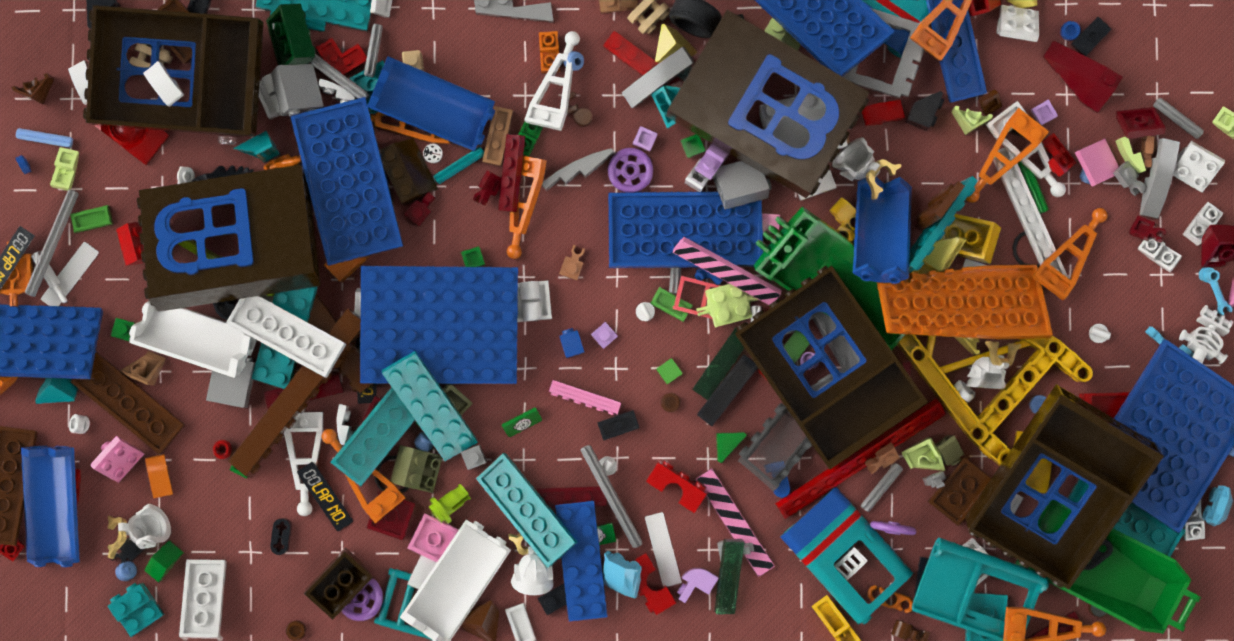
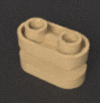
M643 0L630 13L627 19L632 24L638 21L641 24L638 30L643 35L645 33L650 34L657 27L655 24L659 20H665L670 13L668 11L670 7L665 2L659 5L656 2L657 0ZM652 8L654 12L646 19L643 15Z
M137 43L134 50L140 53L138 58L131 56L129 63L136 67L148 68L151 64L145 62L147 56L151 57L152 46L150 44ZM160 48L159 62L163 65L164 63L170 64L173 59L170 56L171 52Z

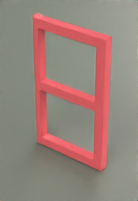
M681 276L673 309L698 315L697 313L699 312L678 306L684 281L703 285L705 290L710 289V287H720V285ZM705 290L701 307H705L707 302ZM709 314L701 315L702 317L712 319Z

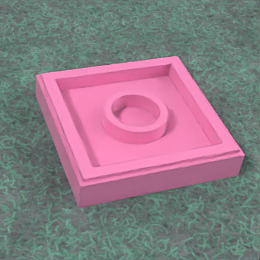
M1106 139L1075 152L1092 187L1114 177L1113 173L1119 168Z
M425 513L408 549L438 562L459 529L444 522L440 523L436 518Z

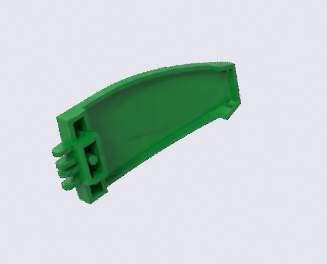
M803 206L789 222L777 216L776 222L784 228L780 231L772 225L768 227V230L774 234L772 235L768 231L763 233L764 237L771 242L769 246L761 240L756 242V245L764 252L754 264L755 271L790 291L793 288L798 290L802 287L801 282L808 277L813 279L818 276L817 271L824 266L828 268L832 266L892 350L906 334L886 332L877 282L864 281L853 274L854 244Z

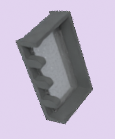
M780 403L774 410L775 416L773 418L769 417L763 423L764 429L761 433L757 431L750 439L752 444L749 447L745 446L740 451L739 455L741 457L738 460L772 491L780 486L779 483L787 477L792 467L800 461L801 456L812 446L783 403Z

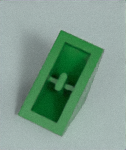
M744 432L716 433L717 461L722 463L747 434Z
M169 540L151 557L144 571L159 583L184 552Z

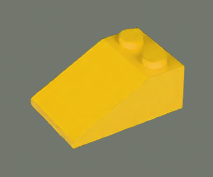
M955 214V220L951 225L946 226L944 229L945 234L939 241L964 237L967 240L957 256L991 264L1001 227L995 222Z

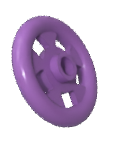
M625 148L618 151L612 156L608 164V177L615 188L625 193L643 190L648 186L653 176V165L646 153L636 148ZM629 155L636 156V162L628 161ZM619 160L624 162V164L621 167V170L616 168V164ZM644 164L646 172L640 173L639 165ZM630 167L633 168L634 173L628 174L627 169ZM620 174L627 179L624 183H621L617 178ZM639 177L641 182L633 185L631 180Z
M872 521L870 523L873 529L895 535H915L917 532L914 527L900 525L897 522Z
M372 578L351 600L352 603L345 606L342 613L354 621H365L375 616L383 602V593L378 582ZM367 585H370L373 588V591L370 594L365 589ZM360 594L364 596L361 602L358 600ZM370 599L375 601L372 608L367 607ZM354 607H362V612L355 613Z

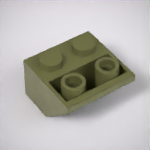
M400 445L390 481L400 486L433 493L442 457L438 454Z

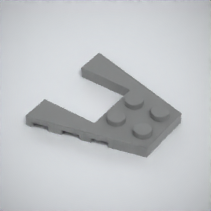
M474 0L475 11L478 15L554 22L551 2L513 7L512 0Z

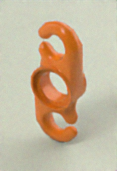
M286 154L271 160L263 168L264 170L295 166L302 161L300 155L291 157L290 154Z
M876 585L871 586L867 592L868 598L871 601L875 599L872 592L878 588ZM882 587L879 588L880 594L885 590ZM894 592L896 602L893 605H888L886 601L881 604L888 608L903 611L902 602L908 601L909 607L904 610L907 614L912 611L913 600L909 596Z

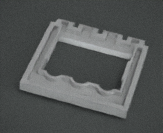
M872 9L891 28L910 32L894 81L891 85L875 78L856 74L858 65L843 77L858 86L899 99L901 95L909 97L913 84L907 82L906 79L914 81L919 65L912 62L920 63L924 53V49L910 39L920 23Z
M823 312L814 313L809 321L814 320L823 337L836 329V324L831 317ZM841 335L828 343L841 366V369L838 370L840 373H845L859 363L858 355L844 336ZM830 373L818 380V383L812 385L811 388L814 391L820 390L833 381L832 374Z

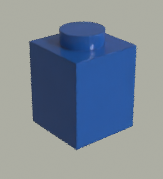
M573 328L562 331L563 335L559 337L566 358L585 353L578 330L574 331Z

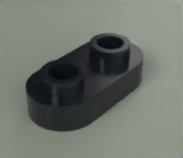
M1106 539L1101 545L1106 546V551L1100 552L1098 548L1084 570H1092L1112 554L1113 546L1110 541Z

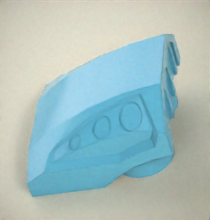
M1218 485V488L1213 487L1209 494V501L1213 505H1207L1202 519L1212 526L1220 525L1227 520L1233 503L1231 489Z
M610 551L604 553V584L625 596L636 598L641 582L640 573L642 569L640 564L636 561H626L620 553L611 554Z

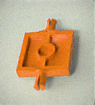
M23 254L0 290V295L10 296V307L18 306V295L25 293L33 273L32 254Z

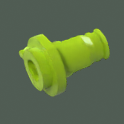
M459 484L456 489L451 490L438 501L432 497L429 500L431 502L429 509L440 523L445 521L449 524L452 522L450 515L471 498L465 488Z

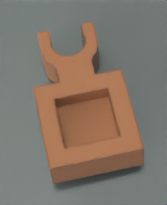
M1144 136L1141 139V155L1145 169L1152 167L1151 157L1157 147V141L1154 140L1155 136Z
M573 245L571 250L572 257H565L559 275L577 281L584 264L579 261V258L583 256L585 249L582 248V252L576 254L574 252L576 245Z
M889 443L875 453V458H871L864 463L870 473L873 474L879 467L886 468L900 458L892 443Z

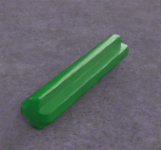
M1019 162L1018 166L1039 213L1047 212L1049 208L1035 174L1023 163Z

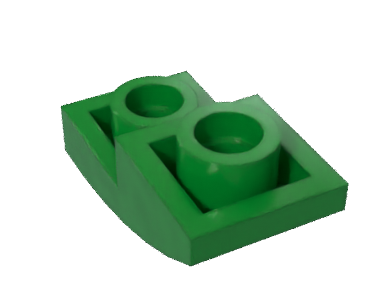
M524 121L521 131L518 133V135L525 136L524 155L530 156L542 132V126L529 124Z

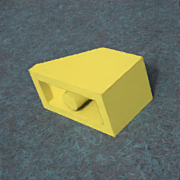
M955 237L937 241L933 245L935 248L932 253L925 256L923 260L939 272H943L949 269L967 239Z

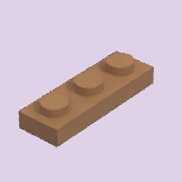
M494 106L495 114L491 120L482 162L502 167L506 134H509L513 110Z

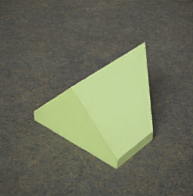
M955 106L951 112L965 135L987 123L993 117L992 114L982 116V112L971 111L968 108L966 111L959 110V106Z
M925 438L901 452L910 469L922 468L946 471L941 454L932 438Z

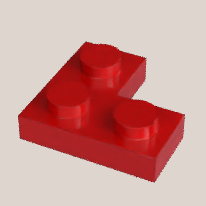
M330 38L316 47L323 60L344 76L366 63L367 56L359 44L342 53L333 38Z
M1052 133L1042 141L1045 150L1053 156L1048 161L1049 167L1058 177L1062 176L1077 163L1055 133Z

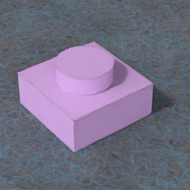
M1049 100L1031 109L1032 114L1040 125L1058 116Z
M640 126L633 145L650 152L658 134Z
M606 322L591 334L603 349L618 337Z

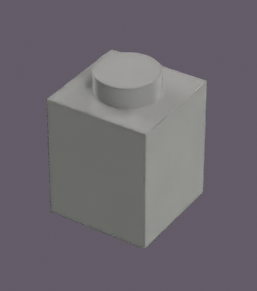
M481 445L461 452L468 470L487 463Z

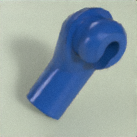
M702 268L696 270L695 278L702 281V279L710 278L716 285L723 281Z

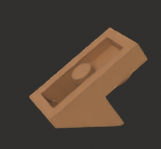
M599 0L601 14L634 10L638 6L637 0Z

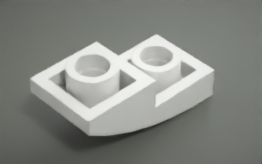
M84 60L68 70L83 104L87 105L84 91L85 88H88V80H86L85 73L86 69H89V63Z
M156 62L143 73L167 106L170 107L184 96L177 82L170 77L161 62Z
M324 79L319 80L318 86L323 90V93L334 95V92H336L335 98L340 103L356 99L341 86Z
M1207 202L1182 235L1197 246L1200 245L1208 227L1217 224L1223 212Z
M1149 237L1148 241L1143 240L1138 247L1140 252L1170 273L1182 258V255L1165 246L1163 241L1162 243L1156 242L1152 237Z
M339 404L337 412V432L341 445H345L354 433V431H351L352 426L345 425V421H349L351 411L348 410L349 406Z
M1201 499L1183 527L1185 529L1184 538L1186 541L1205 539V523L1202 519Z

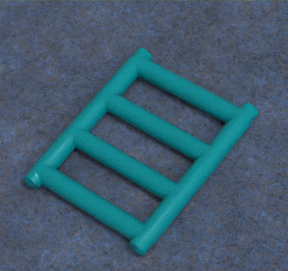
M390 568L388 571L390 578L380 613L374 620V623L432 640L413 626L406 625L405 621L400 618L411 602L415 589L409 585L406 588L397 622L386 619L397 578L409 581L412 575L408 572Z

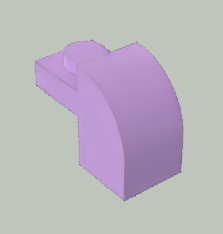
M711 144L695 170L711 180L720 166L726 161L729 153Z
M704 568L689 569L682 575V579L686 580L687 583H682L677 592L680 594L678 599L686 603L695 587L709 595L719 579L718 576Z

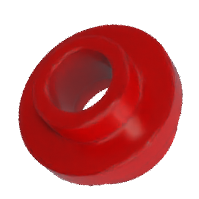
M219 440L213 446V453L219 459H226L232 454V445L226 440ZM221 446L226 447L225 453L220 452Z

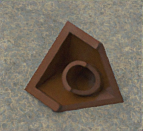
M46 73L43 74L45 77L43 80L38 81L36 77L30 82H23L22 88L16 86L11 88L14 92L44 104L54 78Z
M490 600L470 611L461 626L466 632L481 639L496 641L499 610Z

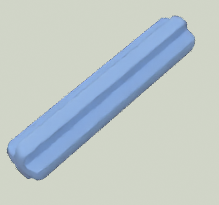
M20 128L16 131V138L69 148L73 146V138Z

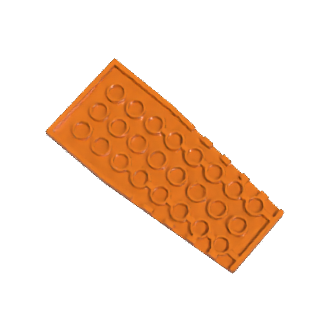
M984 265L964 267L961 270L946 269L943 272L933 270L923 274L913 272L909 275V279L900 281L897 284L877 282L887 333L979 339H1037L1053 336L1042 285L1032 278L1038 269L1037 265Z

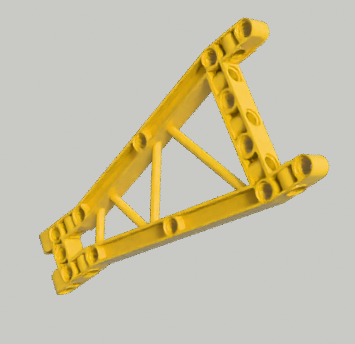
M840 198L829 211L840 224L836 230L845 233L847 239L852 242L855 239V228L852 227L850 222L852 218H856V209L844 198ZM924 261L923 266L918 271L914 270L911 273L918 272V274H923L933 270L939 271ZM906 334L897 344L967 438L998 466L1002 463L1003 455H1008L1010 449L993 432L1053 364L1076 382L1089 381L1093 376L1091 367L1054 336L1050 338L1019 339L1021 341L1014 343L1021 344L1019 349L1031 346L1036 351L1007 382L1005 389H1001L984 410L976 416L946 377L945 373L972 365L981 357H990L989 351L939 367L932 358L936 336H928L926 349L919 339L911 334ZM1051 343H1054L1057 347L1055 353L1049 350ZM1007 345L997 349V355L1008 353ZM915 350H919L922 353L920 360H916L913 357ZM1081 368L1086 373L1083 379L1078 375V371ZM1026 371L1030 372L1032 376L1029 382L1024 379ZM1000 400L1006 402L1004 410H1001L998 406ZM976 428L981 431V436L978 439L973 436V431Z

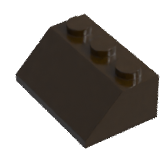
M414 138L393 143L379 150L383 166L404 206L424 197L428 192L432 193L438 190Z
M345 547L305 589L304 594L333 620L373 576L362 562Z

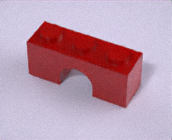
M660 460L646 482L661 492L670 483L678 484L683 491V495L678 503L695 513L708 494V491L705 490L707 487L698 481L696 483L691 481L687 473L683 471L678 472L673 469L674 465L666 460L662 462Z
M645 552L633 559L632 561L638 562L642 569L638 593L640 596L644 595L648 602L645 605L650 613L655 612L658 615L676 604L666 585L660 589H652L647 585L648 575L656 570L647 553Z

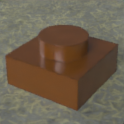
M995 89L978 98L982 112L986 116L1003 107L999 93Z

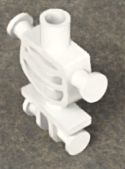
M1207 305L1202 308L1201 316L1196 320L1206 327H1198L1190 334L1187 333V330H1183L1179 340L1188 341L1187 348L1194 351L1192 357L1203 364L1205 358L1211 360L1215 357L1219 360L1218 363L1222 364L1228 355L1220 352L1224 345L1220 335L1224 337L1230 332L1229 329L1233 325V321L1225 319L1224 315L1217 316L1218 311L1208 309Z

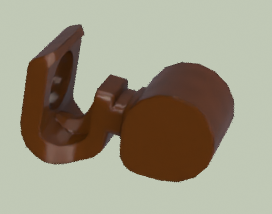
M575 92L570 93L569 101L576 97ZM577 104L568 107L567 114L574 113V121L579 126L586 127L590 125L592 121L590 110L586 108L579 109Z
M896 619L891 634L904 640L909 638L915 641H927L930 632L926 630H913V625Z

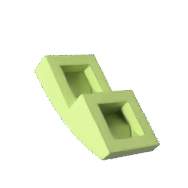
M1223 106L1212 123L1234 139V112Z
M1122 137L1116 140L1118 150L1124 161H1129L1138 174L1146 171L1141 152L1133 154L1129 138Z
M59 148L54 163L56 168L50 183L51 187L66 191L71 190L78 164V151Z

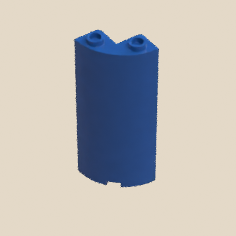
M389 56L386 58L367 105L368 108L472 151H475L477 145H482L485 135L482 134L484 126L488 120H492L495 114L493 109L495 101Z
M875 177L876 184L883 188V191L879 193L877 199L872 200L871 188L866 178L858 181L853 274L864 281L897 284L900 281L909 279L912 186L901 177L885 184Z
M21 447L27 562L33 564L34 567H44L46 563L50 562L57 563L61 567H71L73 563L80 562L74 447Z

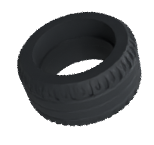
M675 0L669 13L670 20L675 26L688 34L700 38H711L722 19L720 12L704 0Z

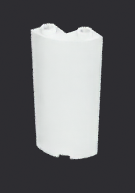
M150 301L146 302L142 308V321L134 324L129 332L131 336L130 343L233 378L237 377L246 366L245 359L248 355L251 356L257 341L225 321L185 308L158 312L154 306H151Z
M465 520L400 616L401 619L434 641H451L511 551V549L505 546L507 543L505 540L498 536L496 539L483 531L484 526L476 521L471 523Z

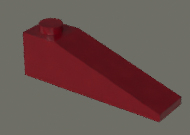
M1054 40L1043 56L1052 69L1066 82L1067 87L1071 88L1076 94L1077 99L1096 113L1100 111L1123 78L1110 68Z
M1210 225L1202 237L1201 266L1202 268L1226 266V262L1234 261V226Z

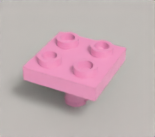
M116 436L111 442L107 441L101 446L102 452L90 465L94 470L119 483L144 453L139 448Z

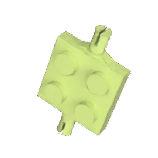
M731 284L705 290L707 306L697 308L696 311L699 312L697 313L698 316L709 313L713 319L714 326L719 327L752 318L750 302L759 299L753 298V296L748 295Z

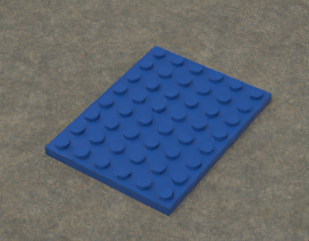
M361 266L360 383H389L382 374V370L416 351L438 384H517L518 267Z
M1164 339L1114 419L1156 443L1164 455L1131 503L1174 532L1180 533L1234 446V385Z

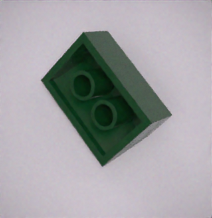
M280 4L266 20L277 65L309 64L315 58V48L312 46L311 33L306 24V14L302 9V5Z

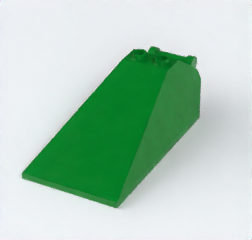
M1051 500L1038 519L1039 529L1045 533L1058 531L1070 515L1071 509L1056 500ZM1114 528L1106 537V540L1110 541L1113 546L1112 554L1092 570L1083 569L1070 589L1064 586L1060 588L1140 631L1164 634L1168 625L1184 632L1186 628L1184 625L1196 602L1199 603L1201 599L1199 595L1187 590L1191 583V578L1177 560ZM1101 545L1099 551H1106V546ZM1017 559L1015 564L1024 567L1019 563V560ZM1048 578L1050 584L1058 587L1052 582V579ZM1185 595L1189 600L1176 622L1172 620V617Z

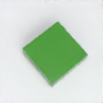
M672 358L656 369L666 384H669L683 374Z

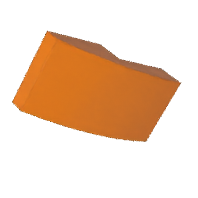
M558 31L539 32L541 73L549 71L559 53Z
M165 454L145 458L153 499L173 495Z

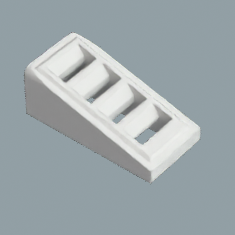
M852 546L834 564V567L848 580L868 560ZM854 555L859 562L856 563L850 556ZM846 560L854 566L852 569L845 563ZM841 565L848 571L847 574L839 568Z

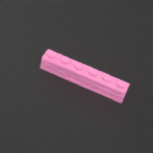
M554 380L549 390L553 396L558 397V395L563 396L562 399L568 401L573 399L574 403L581 404L582 402L585 403L586 407L592 408L594 406L597 407L596 410L602 412L606 410L608 414L614 416L618 414L621 405L620 402Z

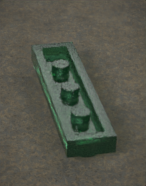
M735 327L692 388L694 392L707 401L744 350V346L735 335L738 332L737 327Z
M742 539L723 540L714 610L717 615L735 614L744 541Z

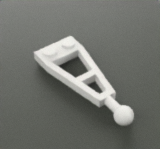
M570 31L566 34L564 53H558L530 102L525 117L526 123L562 131L568 112L573 74L572 62L569 63L567 58L568 54L572 52L573 47L578 45L580 41L578 33ZM567 61L565 78L556 77L555 75L562 62ZM550 84L563 86L560 109L539 105Z
M1018 101L985 124L996 140L1004 125L1018 107L1025 112ZM1006 138L1004 139L1002 145L1014 156H1017L1020 151ZM1040 143L1020 162L1039 179L1044 177L1051 186L1050 192L1053 196L1061 197L1065 194L1066 187L1063 183L1057 182L1050 173L1049 158L1042 143ZM1036 151L1045 167L1042 171L1028 159Z
M323 412L299 413L295 418L297 420L296 423L284 432L296 490H301V502L297 506V512L301 516L310 515L312 505L308 502V488L304 483H301V478L297 474V471H299L298 465L314 462L317 467L322 442L321 435L324 431ZM291 432H316L312 458H296Z

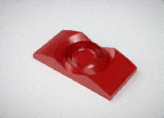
M94 125L145 165L150 162L170 136L163 130Z

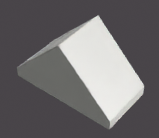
M701 158L685 179V184L698 192H702L709 180L695 170Z

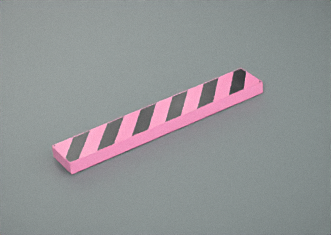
M683 237L674 247V254L768 305L781 295L779 288L686 237Z
M710 469L696 478L698 482L707 487L705 489L708 491L707 498L734 540L738 539L739 545L753 543L754 551H750L751 553L746 554L745 557L757 576L759 577L775 567L714 471Z

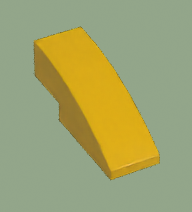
M827 595L812 606L836 641H861Z

